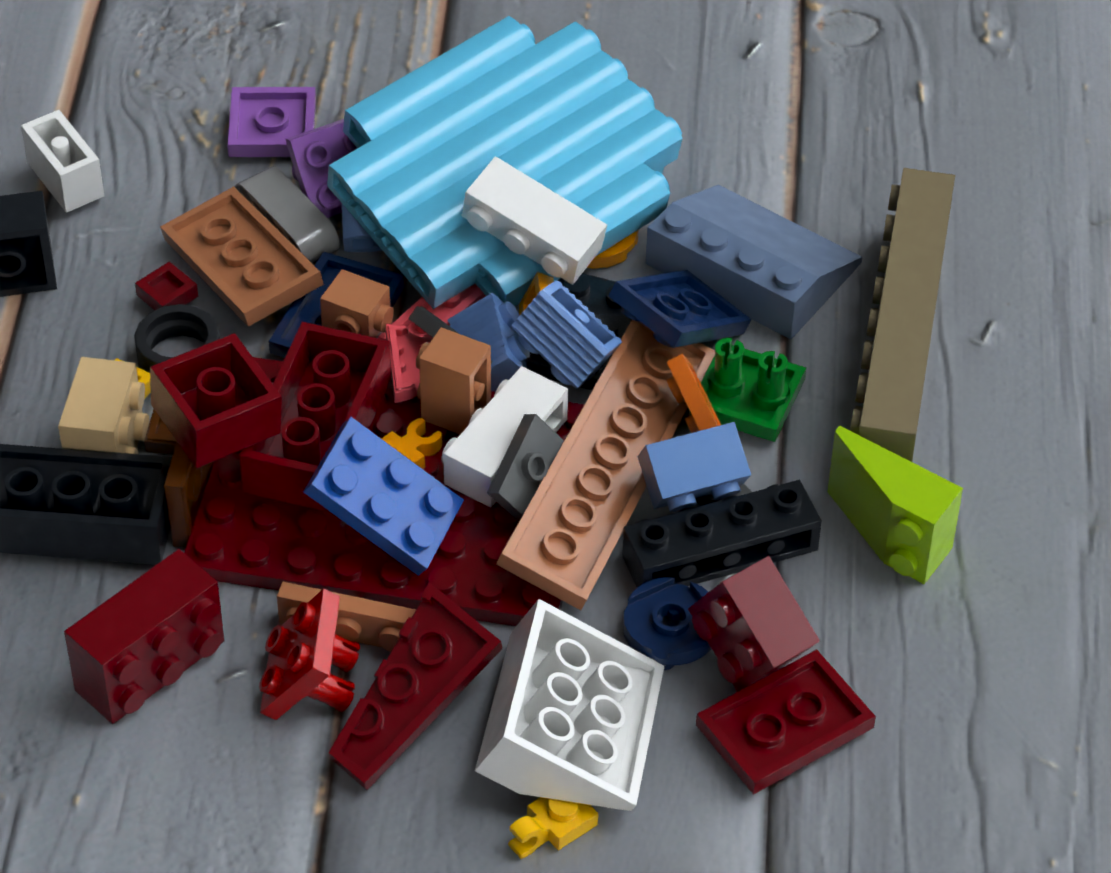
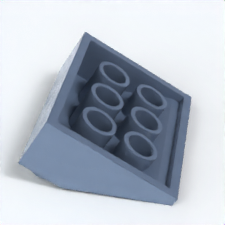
M720 185L672 202L647 227L646 264L662 273L690 271L750 319L789 339H792L862 263V256Z

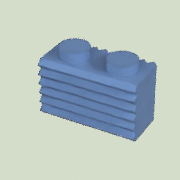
M557 280L543 288L511 325V328L519 334L518 340L527 351L533 354L539 353L551 365V372L557 380L566 385L572 384L576 389L589 381L622 343L621 338L616 337L614 332L608 329L607 325L602 324L601 319L596 318L595 314L588 310V307L582 305V302L576 299L574 294L569 293L568 288L563 287L562 283Z
M493 292L447 321L450 327L459 334L491 345V361H493L491 363V391L496 392L500 383L505 379L509 380L521 366L527 368L525 359L530 357V352L520 344L518 340L519 334L511 328V325L520 316L517 309L509 301L504 303Z

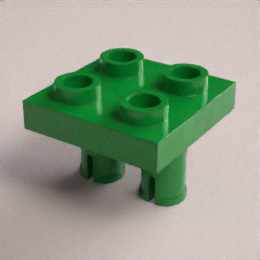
M723 338L716 343L715 356L701 384L721 425L735 422L737 431L775 442L805 381L807 367L788 362L787 357L781 353L775 358V351H766L761 354L745 349L744 344L738 340L732 345V338Z

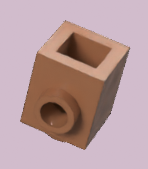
M341 269L320 298L321 320L324 327L376 338L380 332H386V324H391L394 309L390 306V287Z

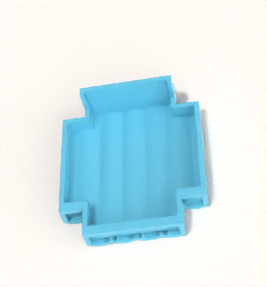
M508 16L346 109L343 132L357 149L329 165L327 186L433 309L473 284H476L486 296L493 292L504 303L509 301L515 307L521 302L537 272L553 277L554 281L560 278L548 274L540 264L524 254L514 253L503 241L490 233L475 229L467 219L462 217L465 192L495 156L606 223L607 228L602 249L597 254L599 255L655 220L667 208L670 188L668 181L662 173L666 165L678 158L683 138L678 123L672 117H666L655 109V103L649 91L637 86L628 79L627 70L623 63L601 50V43L592 30H586L579 23L573 22L535 44V38L530 28Z

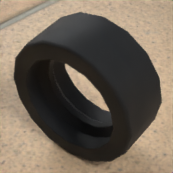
M178 304L164 306L150 312L139 322L134 334L138 367L150 373L151 366L173 358L162 356L152 351L159 342L170 337H193L203 342L204 345L220 339L218 324L209 313L195 306Z

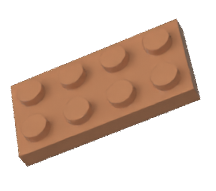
M234 186L160 226L164 240L248 327L324 285L320 271Z

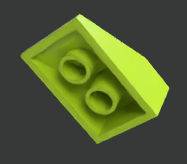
M839 426L834 433L828 494L884 564L892 567L903 576H909L925 584L953 549L963 488Z

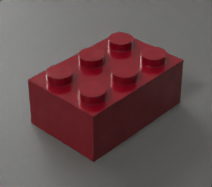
M178 549L66 629L64 634L75 691L113 725L126 714L136 712L146 699L161 688L175 683L185 670L200 659L207 658L215 653L220 644L225 641L218 581Z

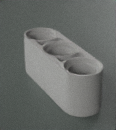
M272 166L235 185V188L311 263L319 260L323 251L333 253L340 248L339 237L333 224L278 167Z

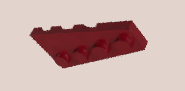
M430 582L422 593V601L412 618L408 617L400 630V638L387 660L383 659L374 674L375 680L364 698H360L328 752L331 760L366 790L380 778L503 649L501 640Z

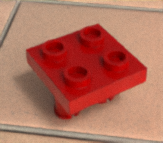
M323 588L309 602L301 603L294 615L284 624L275 626L270 632L265 645V650L268 652L267 667L259 684V689L263 692L260 707L261 714L278 720L301 699L307 696L332 706L339 712L345 711L351 704L354 697V692L352 691L355 689V684L330 673L331 664L344 672H349L355 666L359 658L357 651L360 650L359 643L349 641L335 634L340 601L339 595Z

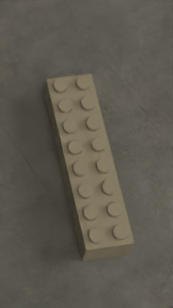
M903 168L901 184H892L888 210L896 211V214L886 215L883 241H889L891 244L890 246L881 245L877 272L885 273V277L877 276L874 285L872 303L880 304V309H870L867 336L875 337L874 341L866 340L862 356L861 369H867L869 373L861 372L857 385L855 402L864 404L863 407L855 406V409H853L850 431L912 462L956 175Z

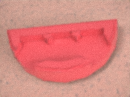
M386 324V340L390 341L394 402L398 403L417 396L420 383V369L416 367V358L421 346L425 342L430 343L427 338L423 340L418 335L410 333L407 326Z

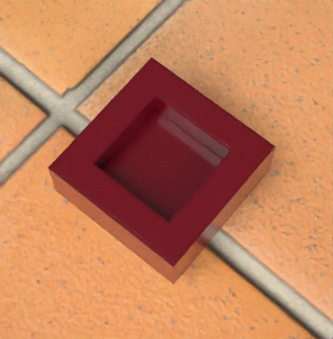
M170 261L135 282L136 295L154 310L164 306L186 305L199 297L197 284Z

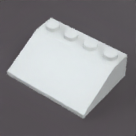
M538 599L510 634L475 771L518 794L632 811L637 805L664 665Z

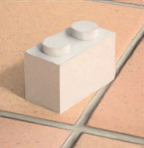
M60 110L21 125L27 163L66 213L104 197L99 158Z

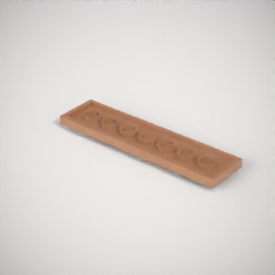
M634 320L630 322L621 339L622 343L611 356L496 565L579 610H582L623 532V528L628 523L646 488L637 456L645 445L671 439L688 408L685 401L678 404L667 384L666 379L673 375L666 362L683 353L694 367L701 382L715 356V350L702 343L676 348L667 347L654 338V332L642 322Z

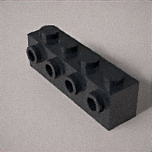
M799 479L785 484H774L766 489L740 496H729L721 501L696 508H685L677 513L655 519L640 520L635 524L625 526L623 528L622 557L636 587L650 580L663 577L675 578L674 584L690 586V582L698 584L738 573L767 556L774 563L818 551L822 520Z

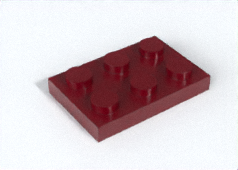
M816 649L697 713L696 726L754 795L873 729L876 716Z

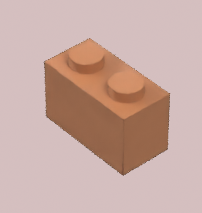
M440 327L431 342H425L421 346L416 358V367L420 369L417 398L421 400V418L428 423L461 434L467 428L474 412L479 408L483 409L491 401V345Z

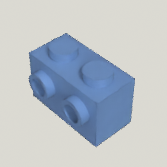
M735 422L645 445L637 456L653 508L658 509L668 506L670 512L692 507L697 504L695 498L709 494L713 495L714 500L736 495L741 492L740 486L751 476Z

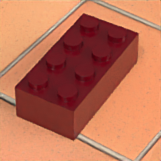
M301 323L273 382V385L282 395L281 433L242 449L239 455L244 493L330 512L303 491L345 421L352 417L367 429L370 428L391 379L390 341L311 323Z

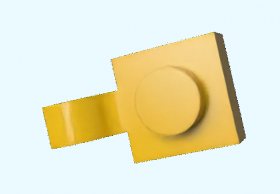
M540 797L527 805L526 816L519 818L509 826V830L515 838L508 842V846L520 859L529 856L547 841L559 851L598 825L599 813L588 804Z

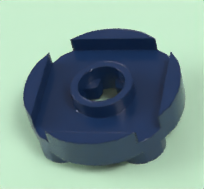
M666 577L645 582L631 593L628 598V605L624 610L623 634L626 642L632 649L664 665V670H669L675 665L694 662L705 656L712 649L708 642L703 640L695 631L692 615L688 610L690 606L706 595L708 591L693 582H690V587L683 584H674L675 578ZM668 616L671 620L680 618L682 621L678 626L669 627L662 624V617Z

